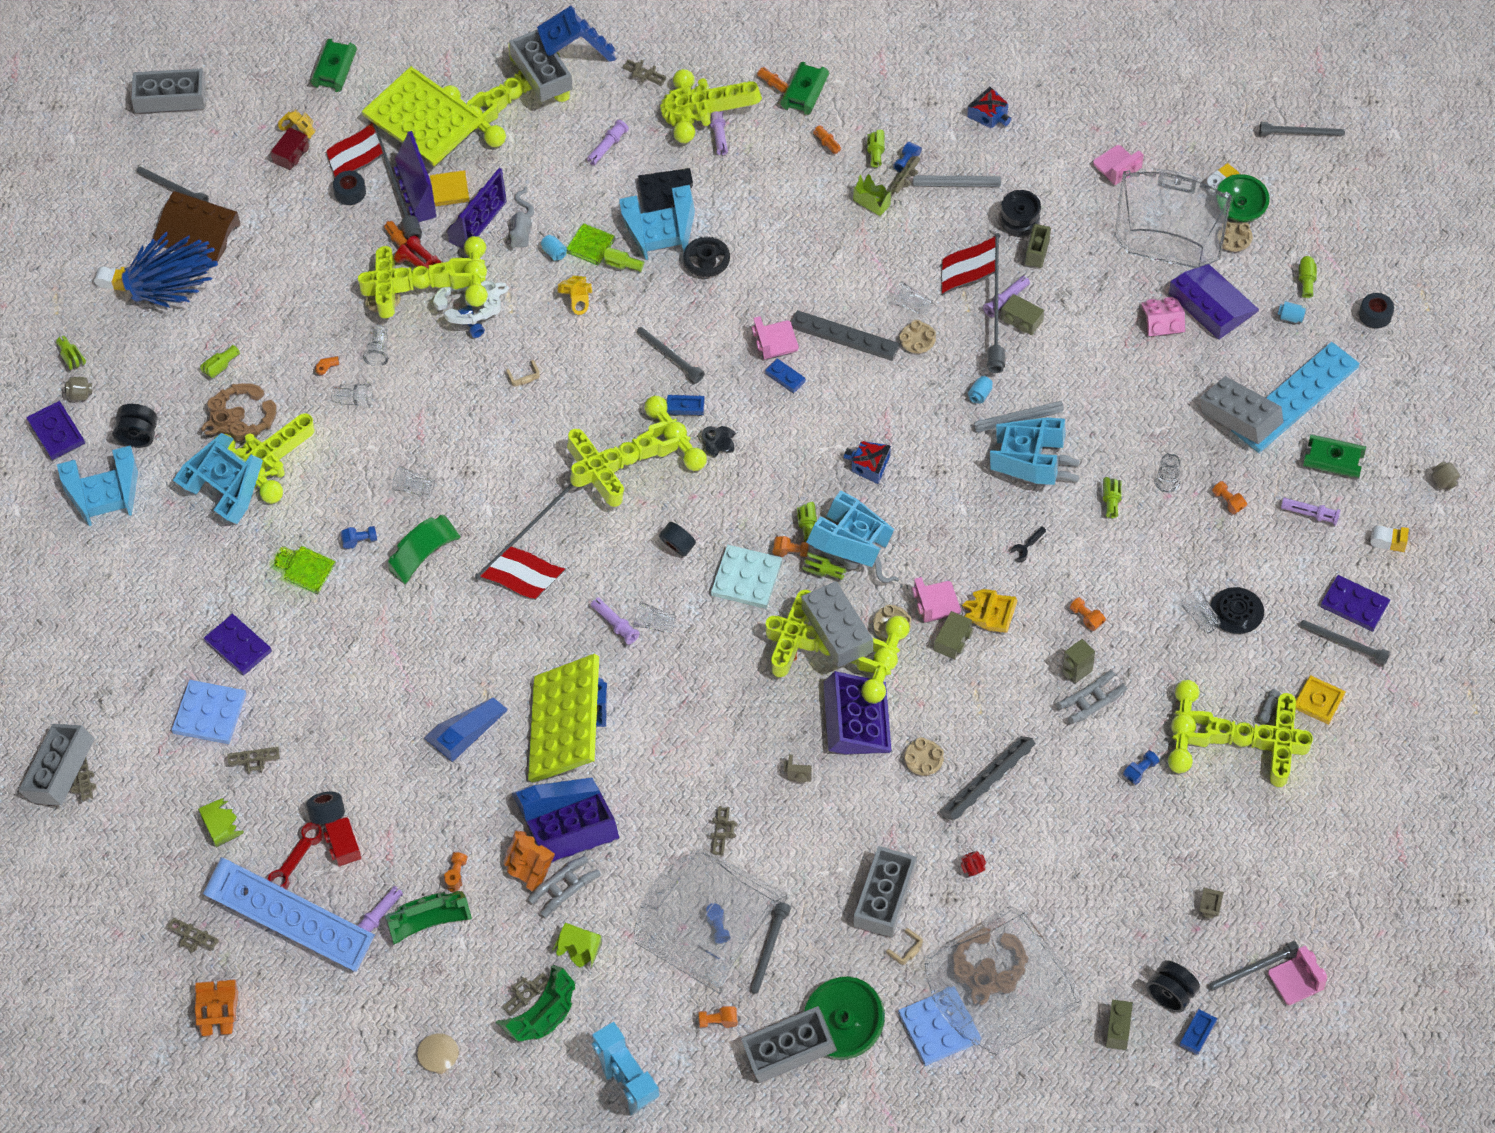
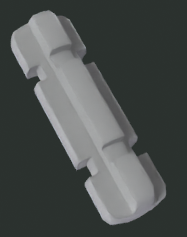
M1272 689L1269 692L1268 699L1265 700L1261 714L1257 718L1258 722L1263 725L1269 723L1270 715L1273 714L1277 700L1281 695L1276 689Z

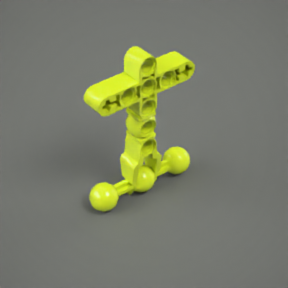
M509 48V57H510V60H511L514 64H516L515 61L513 60V58H512L511 55H510V48ZM520 70L518 74H514V78L506 79L503 85L499 84V86L487 92L477 93L466 104L483 116L484 121L475 129L479 128L484 133V140L491 147L503 145L506 140V133L502 127L498 125L491 126L489 123L498 118V113L508 103H512L511 100L518 99L526 91L532 90V87ZM453 85L443 87L444 90L466 104L461 99V93L457 87ZM570 91L554 98L559 102H565L570 98ZM484 106L489 109L483 113L480 107Z
M472 236L465 241L463 248L465 254L470 258H451L448 262L429 265V269L424 266H418L413 270L411 267L395 268L392 249L388 246H382L376 250V271L363 272L358 276L361 294L364 296L376 295L377 309L381 318H390L395 314V293L414 290V287L426 289L430 285L432 288L452 287L453 289L468 287L465 291L467 303L471 306L479 307L488 298L487 290L481 285V282L485 281L487 275L485 261L481 259L486 252V243L482 238Z
M657 395L651 396L646 400L644 409L649 417L658 418L660 422L650 425L647 432L639 435L636 439H632V442L620 444L618 448L615 446L614 448L598 452L582 430L572 429L568 433L567 449L576 460V463L571 467V484L576 487H582L592 483L606 503L612 507L621 505L623 501L624 487L614 473L619 468L622 469L624 465H632L637 460L641 461V459H647L656 455L664 457L677 450L678 446L685 454L683 461L689 470L699 471L704 468L707 463V457L702 449L692 447L689 443L691 437L687 436L686 427L681 422H677V419H671L667 413L668 406L666 400ZM664 434L666 441L662 442L656 437Z
M809 590L798 592L788 618L773 615L766 620L767 638L778 642L771 659L772 673L776 677H784L789 673L798 648L808 651L815 650V652L820 650L822 654L831 656L813 626L808 625L809 620L802 610V596L810 593L811 591ZM893 616L887 621L885 626L886 633L888 634L886 643L873 638V652H876L873 660L861 657L850 662L857 665V669L860 671L874 673L873 678L867 680L861 689L863 698L869 703L876 704L881 702L886 695V688L883 684L885 676L891 675V670L896 667L898 663L896 653L900 652V649L897 648L898 642L904 639L910 631L907 619L902 616Z
M1182 680L1176 685L1175 696L1180 702V708L1174 712L1176 717L1171 723L1172 732L1175 734L1172 736V739L1176 741V748L1168 756V765L1173 772L1185 773L1192 767L1193 759L1187 750L1188 744L1207 747L1209 743H1229V745H1232L1233 741L1240 747L1251 745V748L1255 746L1261 750L1272 751L1270 782L1276 787H1283L1287 784L1291 771L1292 754L1305 755L1310 751L1313 741L1312 734L1306 730L1294 729L1296 699L1290 693H1283L1278 698L1274 726H1257L1255 724L1253 727L1246 722L1235 724V721L1230 722L1226 719L1213 717V714L1208 711H1191L1192 703L1198 699L1200 694L1198 685L1191 680ZM1196 723L1206 725V733H1195Z

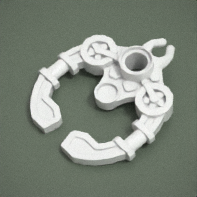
M481 282V285L487 290L488 298L483 304V309L478 310L479 313L474 315L472 313L460 314L455 309H449L444 312V317L448 322L455 324H476L479 320H486L501 311L499 297L508 291L509 286H506V283ZM452 287L441 288L434 297V306L437 310L448 308L446 297L451 295L450 292L454 290L457 292L461 290L466 291L468 287L453 289Z

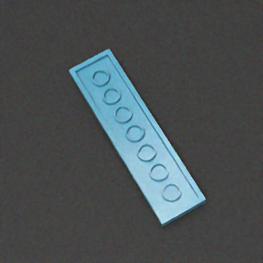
M1333 342L1329 343L1266 397L1268 400L1281 406L1284 423L1259 444L1233 430L1231 431L1258 453L1262 452L1358 369L1360 363Z

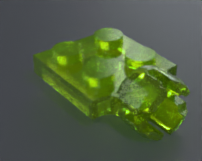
M282 546L279 549L281 552L275 556L274 566L285 572V580L318 595L335 567L336 561L304 546H301L298 550Z

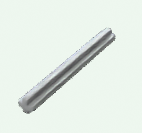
M913 176V185L1000 187L1001 177Z
M1057 401L975 421L974 428L976 432L996 428V425L1001 423L1030 420L1063 412L1064 406L1062 401Z

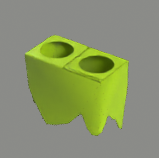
M870 174L866 176L864 182L862 176L859 175L857 185L853 189V201L881 216L891 205V191L887 192L882 184L876 186ZM877 202H882L881 207H879Z
M223 798L198 808L216 847L244 833V831H235L236 825H233V822L237 816L232 813L233 809L220 808L228 802L224 801Z
M565 923L553 950L557 947V956H561L568 951L570 959L579 968L591 961L592 967L602 946V938L597 933Z

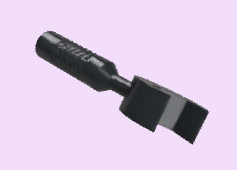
M1041 526L1027 540L1025 545L1017 544L1011 548V553L1015 551L1022 553V556L1017 558L1018 563L1024 562L1027 559V548L1032 546L1046 532L1044 527Z

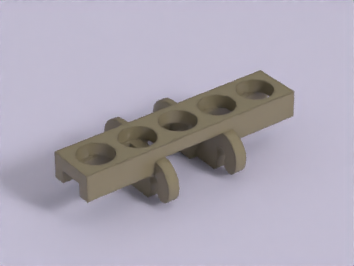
M627 59L626 64H623V69L632 72V78L638 77L641 79V82L649 80L662 86L666 81V76L655 72L656 66L653 65L649 70L643 68V60L636 63Z
M911 156L889 189L891 194H894V192L899 193L901 188L911 185L910 181L905 178H911L918 174V171L915 169L921 160L918 156Z
M279 747L227 754L228 765L245 764L248 767L246 771L249 774L254 770L263 772L265 766L262 765L265 764V761L280 759ZM277 752L274 756L270 755V753ZM256 753L257 757L250 758V755ZM237 758V760L231 761L230 759ZM259 760V766L250 767L251 761Z
M85 758V764L81 766L70 789L72 793L81 792L82 801H85V798L94 799L92 787L93 790L97 788L95 783L90 782L89 775L91 777L95 775L93 771H89L87 758Z
M719 806L717 820L715 817L712 819V822L717 824L715 835L710 833V837L714 839L713 855L724 856L726 838L732 839L736 837L734 828L738 826V823L733 820L729 821L730 807L723 808ZM726 811V816H721V812ZM719 829L725 830L723 833H718L717 831ZM717 839L723 840L722 843H718ZM716 847H722L721 852H716Z
M173 917L168 925V929L183 936L182 940L179 941V947L186 946L190 948L191 953L196 951L197 947H201V945L214 951V947L219 943V940L209 935L208 931H201L191 923L188 925ZM173 923H176L179 925V927L174 928L172 927ZM182 927L186 928L184 932L181 931ZM191 931H197V934L195 936L189 935ZM189 938L195 941L193 945L187 943ZM207 940H211L214 943L212 945H208Z
M544 973L540 974L533 981H527L526 977L521 976L520 982L515 986L511 985V991L515 992L516 996L503 1006V1009L510 1016L514 1015L524 1005L527 1006L528 1002L537 994H541V990L547 986L549 980ZM540 979L546 980L542 984H539ZM525 984L527 988L520 993L518 988ZM525 992L531 993L529 998H525L523 995ZM514 1005L515 1007L509 1011L508 1007Z

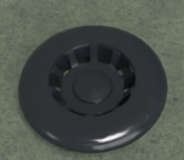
M1231 587L1218 592L1214 596L1210 604V614L1215 624L1222 630L1233 634H1245L1253 631L1261 624L1264 618V606L1260 598L1250 590Z

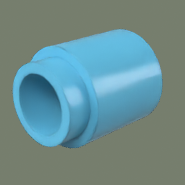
M547 235L542 239V249L554 261L562 260L566 256V246L555 236Z
M1285 301L1284 305L1280 304L1278 315H1281L1280 319L1294 323L1303 322L1306 308H1302V305Z
M986 376L976 379L968 391V396L973 403H983L992 390V380Z

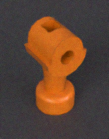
M1220 481L1214 486L1212 492L1218 497L1222 496L1228 503V511L1235 515L1247 506V502L1240 493L1235 495L1227 490L1228 485L1224 481Z
M777 536L774 539L772 553L776 556L784 557L788 552H800V556L807 557L809 544L806 542H801V545L794 544L786 536Z
M1080 597L1071 603L1070 610L1074 613L1080 612L1084 617L1083 622L1088 629L1095 631L1106 622V618L1100 610H1089L1085 607V601Z
M460 852L452 853V869L444 874L446 888L449 892H456L462 886L461 866L466 865L468 857Z
M724 1006L719 1009V1013L707 1015V1011H699L700 1028L708 1027V1023H722L725 1028L737 1026V1008Z

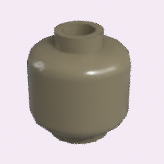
M70 377L68 382H65V396H68L71 401H85L88 399L89 394H92V383H88L86 377Z
M1443 461L1432 469L1431 477L1440 489L1448 488L1451 490L1459 484L1457 480L1460 478V473L1451 462L1446 463Z

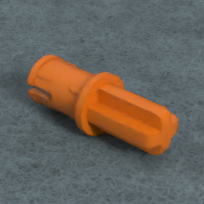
M765 67L759 69L758 77L765 80L770 87L774 86L782 93H785L788 87L787 83L778 78L779 76L776 73H771Z
M819 125L815 128L816 131H813V133L821 140L823 146H827L833 154L841 151L840 145L834 140V136L829 134L823 126Z
M387 221L384 228L391 236V240L399 247L402 244L406 246L407 239L404 237L403 231L399 230L393 221Z

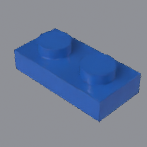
M778 358L765 370L767 376L793 394L806 382L804 376Z
M667 395V413L670 415H704L705 396Z
M1198 1009L1179 1046L1199 1055L1217 1022V1018Z

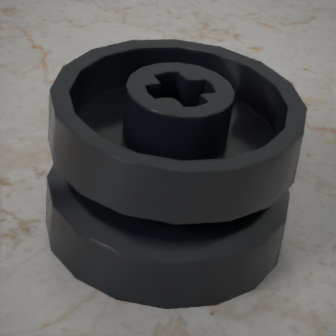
M1014 190L1008 193L1003 198L1001 204L1000 221L1004 230L1015 236L1031 234L1033 225L1040 223L1041 203L1039 198L1027 190Z
M129 403L120 406L116 413V422L112 432L114 439L125 446L131 445L132 448H143L151 445L154 440L158 420L157 414L149 407L140 404Z
M1165 960L1157 968L1156 974L1152 975L1146 983V989L1150 996L1161 1006L1170 1011L1181 1013L1188 1006L1190 999L1199 991L1200 984L1195 976L1185 967L1176 962Z

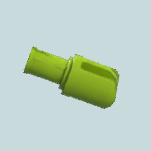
M882 129L867 134V152L871 154L870 165L877 168L878 162L879 166L882 165L881 154L885 151V133Z
M607 248L605 250V264L621 270L627 267L639 272L642 271L644 261L631 258L627 252Z
M1311 256L1303 257L1299 264V281L1302 283V297L1304 298L1314 296L1313 283L1317 281V266Z
M61 336L64 341L58 337L56 344L60 347V355L69 369L73 370V366L75 368L80 367L79 361L82 366L85 365L86 360L77 346L70 344L66 336Z
M232 345L223 353H216L202 363L200 370L214 378L228 367V362L238 356L240 351L235 345Z
M1104 477L1103 501L1106 503V517L1117 518L1118 503L1122 500V481Z
M808 502L807 505L804 504L796 508L798 524L803 529L804 542H807L812 528L817 522L814 502Z
M807 552V556L823 562L821 564L805 559L804 563L817 567L820 570L817 571L803 566L802 570L821 577L830 575L843 580L845 575L842 574L846 573V568L831 564L828 558Z

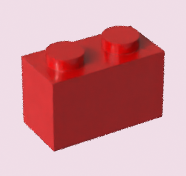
M348 817L325 824L327 831L323 832L327 844L331 843L330 855L333 861L337 860L339 867L362 859Z

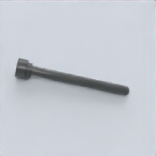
M1260 122L1259 134L1260 136H1268L1271 133L1345 135V130L1336 128L1272 126L1268 122Z
M143 167L137 168L139 174L176 192L206 202L209 201V196L202 192L194 193Z
M643 327L637 329V332L688 372L689 379L694 383H698L703 379L705 372L695 366L692 367Z
M1306 620L1300 622L1302 628L1374 657V660L1380 665L1385 666L1389 658L1390 651L1375 650Z
M776 902L773 910L775 920L751 988L754 994H757L760 990L783 919H786L791 911V906L784 902Z
M1293 940L1287 943L1282 951L1211 982L1209 988L1216 990L1286 957L1293 959L1297 955L1299 946Z

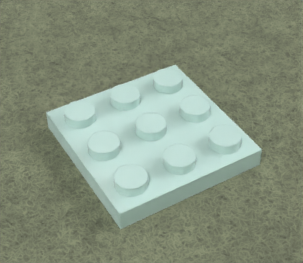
M727 544L711 590V596L767 609L783 562L782 557Z

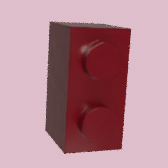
M289 127L270 151L272 162L291 171L294 165L298 164L301 156L309 149L307 135Z

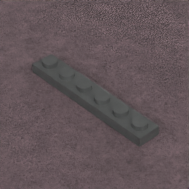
M799 310L796 311L791 321L794 330L890 361L894 360L900 345L898 342Z
M1020 736L940 810L943 818L955 820L961 817L963 811L975 804L977 798L989 791L991 785L1003 778L1005 772L1013 768L1020 758L1031 751V748L1036 745L1033 738Z

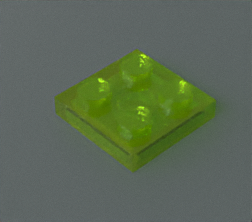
M583 223L567 247V254L599 266L604 258L605 250L614 243L615 235Z

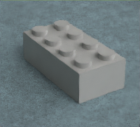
M538 30L509 41L511 57L541 102L573 89L572 75L557 53L551 56L546 53Z
M203 68L133 72L131 100L135 113L205 109L206 80Z
M1226 376L1200 397L1203 414L1257 444L1261 443L1284 423L1281 406Z
M837 581L802 596V610L838 667L873 652L872 636Z
M52 724L19 791L32 803L62 806L95 738L82 725Z
M881 846L877 847L854 914V927L893 938L917 867L916 856Z
M818 1006L741 1038L754 1074L760 1083L837 1051L824 1016Z

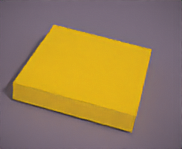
M465 170L430 175L435 207L470 202Z
M1310 675L1296 700L1295 710L1329 725L1346 691Z

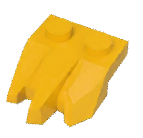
M989 589L973 592V596L976 599L965 601L962 605L964 609L970 611L964 617L972 619V623L988 631L1007 633L1015 611L1017 598L1015 596L998 595L996 590Z

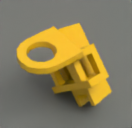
M296 109L292 112L288 111L278 121L280 130H287L295 124L309 139L316 131L312 127L314 121L306 112L300 114ZM285 120H290L287 126H282Z
M573 275L558 284L557 293L570 294L572 311L577 315H582L588 310V293H592L591 283H586V277ZM583 301L584 308L577 311L575 308L576 303Z

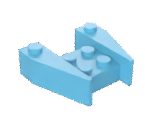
M690 185L672 188L675 207L641 214L637 195L619 199L624 224L646 260H648L647 251L681 244L684 251L688 245L695 215Z
M1046 417L997 424V443H1002L1001 451L990 450L991 470L1036 484L1055 485L1058 473L1057 455L1041 453L1043 447L1063 448L1066 437L1065 419Z
M221 433L183 464L173 481L195 494L199 492L205 481L224 494L214 511L226 520L238 524L249 507L263 460L254 455H250L247 461L243 460L228 449L233 438Z
M131 445L112 450L117 469L81 478L76 460L57 464L59 477L65 493L89 526H92L90 517L127 508L129 516L132 515L138 469Z
M840 491L834 498L827 517L839 524L836 525L820 517L814 524L806 543L823 552L872 567L881 549L874 545L875 542L886 548L895 529L858 499Z
M615 1022L592 1034L593 1043L591 1045L598 1055L606 1079L614 1077L617 1083L621 1082L625 1087L623 1091L628 1100L630 1115L654 1102L660 1096L659 1087L648 1071L645 1073L642 1071L627 1049L625 1037Z

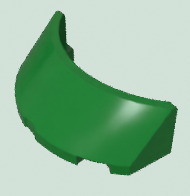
M439 515L436 519L430 517L418 524L397 545L398 550L388 560L389 570L403 584H407L416 569L430 554L448 542L459 540L461 536L445 515Z
M462 891L450 894L442 892L424 896L397 907V911L384 916L394 944L399 943L416 932L435 925L472 919L467 898Z
M554 964L550 967L547 986L542 996L529 1010L514 1018L509 1017L507 1020L498 1019L495 1023L516 1041L537 1040L554 1031L569 1013L572 1006V993L575 990V982L564 968Z

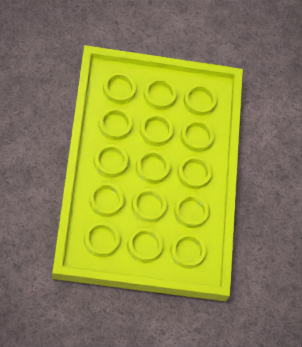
M412 66L361 111L363 116L402 144L407 133L412 131L421 157L433 166L437 165L484 121L483 116Z
M591 654L534 676L528 780L532 783L595 761L599 673L598 655Z

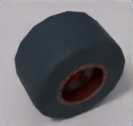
M351 170L343 171L333 180L334 195L338 202L344 205H355L364 199L366 195L365 182L362 175L358 172Z
M1368 294L1363 298L1360 306L1359 316L1361 321L1371 328L1387 326L1393 316L1394 303L1385 294Z
M669 522L659 534L660 539L681 556H686L696 544V540L685 529L674 522Z
M328 791L310 797L306 803L310 821L314 824H329L341 819L345 814L342 796L337 792Z

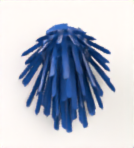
M165 232L157 242H154V239H152L145 250L142 244L131 265L124 268L125 273H122L124 288L126 291L129 290L133 295L131 299L136 302L146 300L170 308L168 303L161 300L177 303L181 301L190 302L186 296L166 294L198 293L199 290L172 289L200 285L204 281L212 280V277L192 281L189 278L204 275L207 273L205 271H208L209 268L218 265L217 261H212L207 255L215 249H207L206 245L209 242L200 244L201 240L185 247L183 245L189 239V236L155 256L168 243V240H166L156 249L167 236V232Z

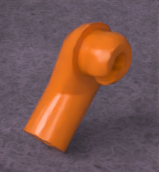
M338 356L321 359L315 367L316 373L323 375L331 366L339 365Z

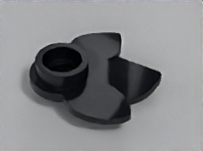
M708 426L704 428L702 439L705 442L707 453L715 458L719 451L734 452L735 447L731 438L735 436V431L726 426L718 428Z

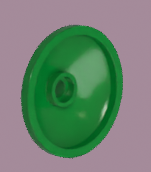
M1236 174L1225 178L1218 185L1215 200L1219 210L1226 217L1239 222H1249L1260 218L1266 212L1270 196L1266 186L1257 178L1246 174Z

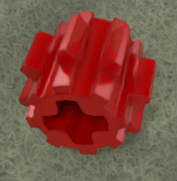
M978 851L970 852L961 857L962 870L964 873H968L969 877L986 870L984 866L986 865V860L983 854H979Z

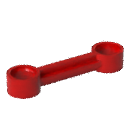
M309 822L303 826L301 830L302 839L280 870H274L269 874V881L272 882L276 877H284L285 882L280 886L288 889L290 884L288 878L308 849L322 841L323 833L319 824ZM315 829L319 831L315 838H307L305 836L309 830Z

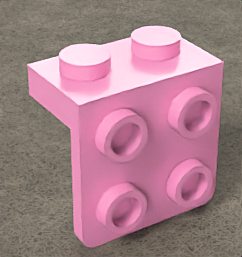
M1116 145L1094 159L1093 165L1116 185L1142 168L1144 154L1137 151L1130 155L1121 145Z
M1166 297L1164 300L1149 299L1141 303L1142 309L1147 316V334L1149 336L1185 332V311L1178 299Z
M761 316L753 318L752 333L754 337L757 336V349L762 352L764 359L799 350L790 321L786 320L763 326Z
M922 577L914 579V587H911L913 597L917 599V609L919 614H922L924 623L947 618L951 611L957 614L961 613L952 582L945 581L925 586Z
M1306 945L1298 949L1295 958L1270 969L1268 972L1269 977L1287 1005H1292L1324 990L1327 981L1326 972L1318 966L1314 953L1309 951Z

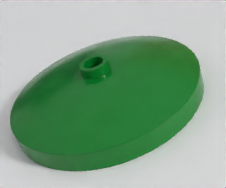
M842 976L828 980L811 994L806 1003L804 1012L817 1006L820 1008L837 1051L826 1055L827 1057L844 1060L860 1056L877 1042L882 1033L885 1022L883 1002L875 989L859 978Z

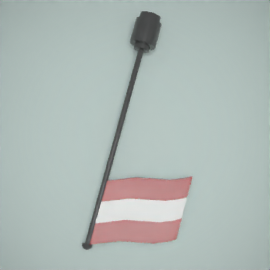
M371 121L370 125L334 144L326 151L335 177L343 171H357L366 167L383 155L405 214L400 223L404 236L407 240L412 236H417L421 239L422 230L417 217L408 215L376 124Z
M995 233L992 238L978 245L946 256L942 262V295L956 288L978 282L995 273L994 345L987 349V368H989L991 373H1001L1003 368H1005V349L998 345L999 238L1001 237L999 233Z
M570 484L479 574L476 573L475 578L477 580L485 579L497 583L522 597L536 600L566 568L552 565L529 552L512 546L573 485Z

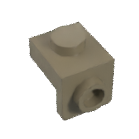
M789 754L788 761H784V773H787V780L799 783L811 782L812 766L793 764V754Z
M1209 888L1203 889L1199 912H1203L1202 917L1214 919L1215 915L1219 916L1224 892Z

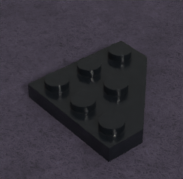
M690 168L638 175L644 213L675 207L672 188L690 185V188L693 187Z

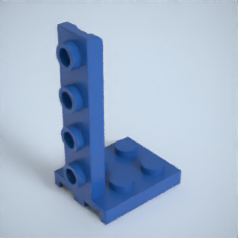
M571 5L537 26L543 46L549 56L582 36L609 62L616 60L614 46L611 43H607L604 36L599 35L594 27L591 28L585 19L582 20Z

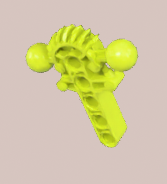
M680 69L673 76V84L676 89L673 91L669 90V94L664 95V99L661 100L660 109L666 122L674 127V138L680 143H688L695 137V128L692 125L695 120L701 121L703 126H708L711 123L710 116L712 112L755 105L761 101L762 96L757 83L754 81L710 89L706 79L702 78L698 81L699 85L691 90L695 82L694 75L687 69Z
M301 414L264 442L256 439L253 434H247L245 436L246 443L243 445V448L235 449L234 439L229 445L228 449L245 461H247L250 455L263 460L254 488H260V496L266 503L274 504L280 501L283 496L281 484L275 480H267L266 476L276 475L281 478L285 475L283 463L279 460L314 434L313 418L309 414Z

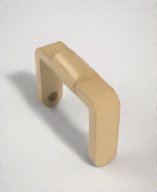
M531 360V364L535 373L514 380L510 370L506 369V373L513 386L524 385L540 377L534 360Z
M906 928L904 931L916 940L917 944L913 945L903 959L892 950H886V953L901 965H905L910 959L912 960L923 945V939L909 928Z

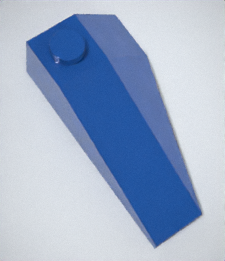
M493 697L438 724L424 739L453 762L505 714L508 709Z
M591 777L530 785L512 792V796L527 822L600 793V790Z

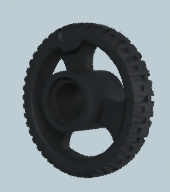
M710 236L700 237L691 241L686 246L683 260L686 268L694 275L713 277L727 268L730 262V251L727 245L717 238ZM724 255L723 261L714 267L716 256ZM690 257H697L698 265L701 268H698L695 265H693L690 261Z

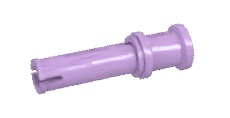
M724 111L712 112L710 116V126L714 130L718 155H721V152L722 155L728 153L724 132L726 125L725 119H723Z
M618 119L615 121L612 129L607 130L606 137L586 158L588 162L592 160L590 162L591 165L595 166L613 144L620 141L623 133L628 132L629 128L626 123Z
M1021 276L1003 293L998 294V311L1002 309L1012 294L1017 295L1030 285L1028 278L1023 280L1026 276ZM995 296L993 300L983 305L984 312L991 318L995 317Z
M1284 497L1281 509L1316 517L1317 521L1331 522L1335 526L1338 523L1341 509L1333 510L1326 508L1325 505L1318 507Z
M596 598L598 603L595 600L592 601L591 607L613 626L614 632L620 634L625 639V643L632 644L637 640L640 632L637 629H633L629 625L628 620L621 619L601 598Z
M393 886L370 913L368 912L363 916L364 919L357 926L369 932L377 928L380 923L379 920L403 895L400 889L396 891L398 887Z

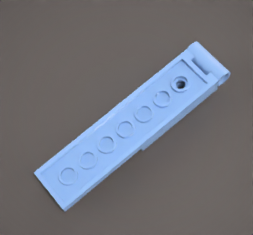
M223 857L220 858L203 892L204 895L357 972L375 934ZM246 889H248L247 895L244 894Z

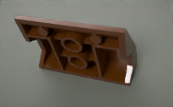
M173 191L164 206L153 239L154 242H157L167 232V236L158 245L160 246L168 240V243L164 246L167 249L189 236V239L183 245L185 247L198 240L202 241L200 244L208 241L207 249H215L207 254L208 258L218 263L226 250L228 236L234 227H240L241 224L237 211Z

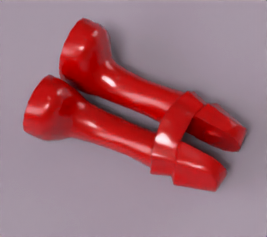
M417 236L410 237L406 241V246L402 244L394 256V261L399 264L408 261L415 267L424 266L428 269L429 265L443 263L436 255H431L421 245V240ZM412 252H416V253L419 254L423 259H425L427 262L424 263L422 260H420V259H419L414 253H412Z

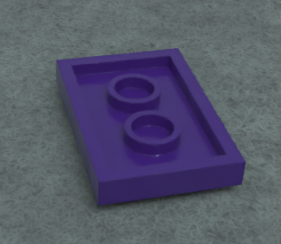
M60 401L26 417L51 460L86 444Z
M1337 575L1320 607L1374 632L1391 599Z
M233 613L204 637V641L243 676L272 652L271 647Z

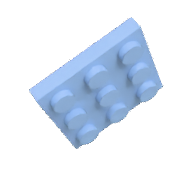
M189 680L172 728L173 734L230 744L246 697V690Z
M955 986L898 1010V1014L925 1066L982 1042V1038Z

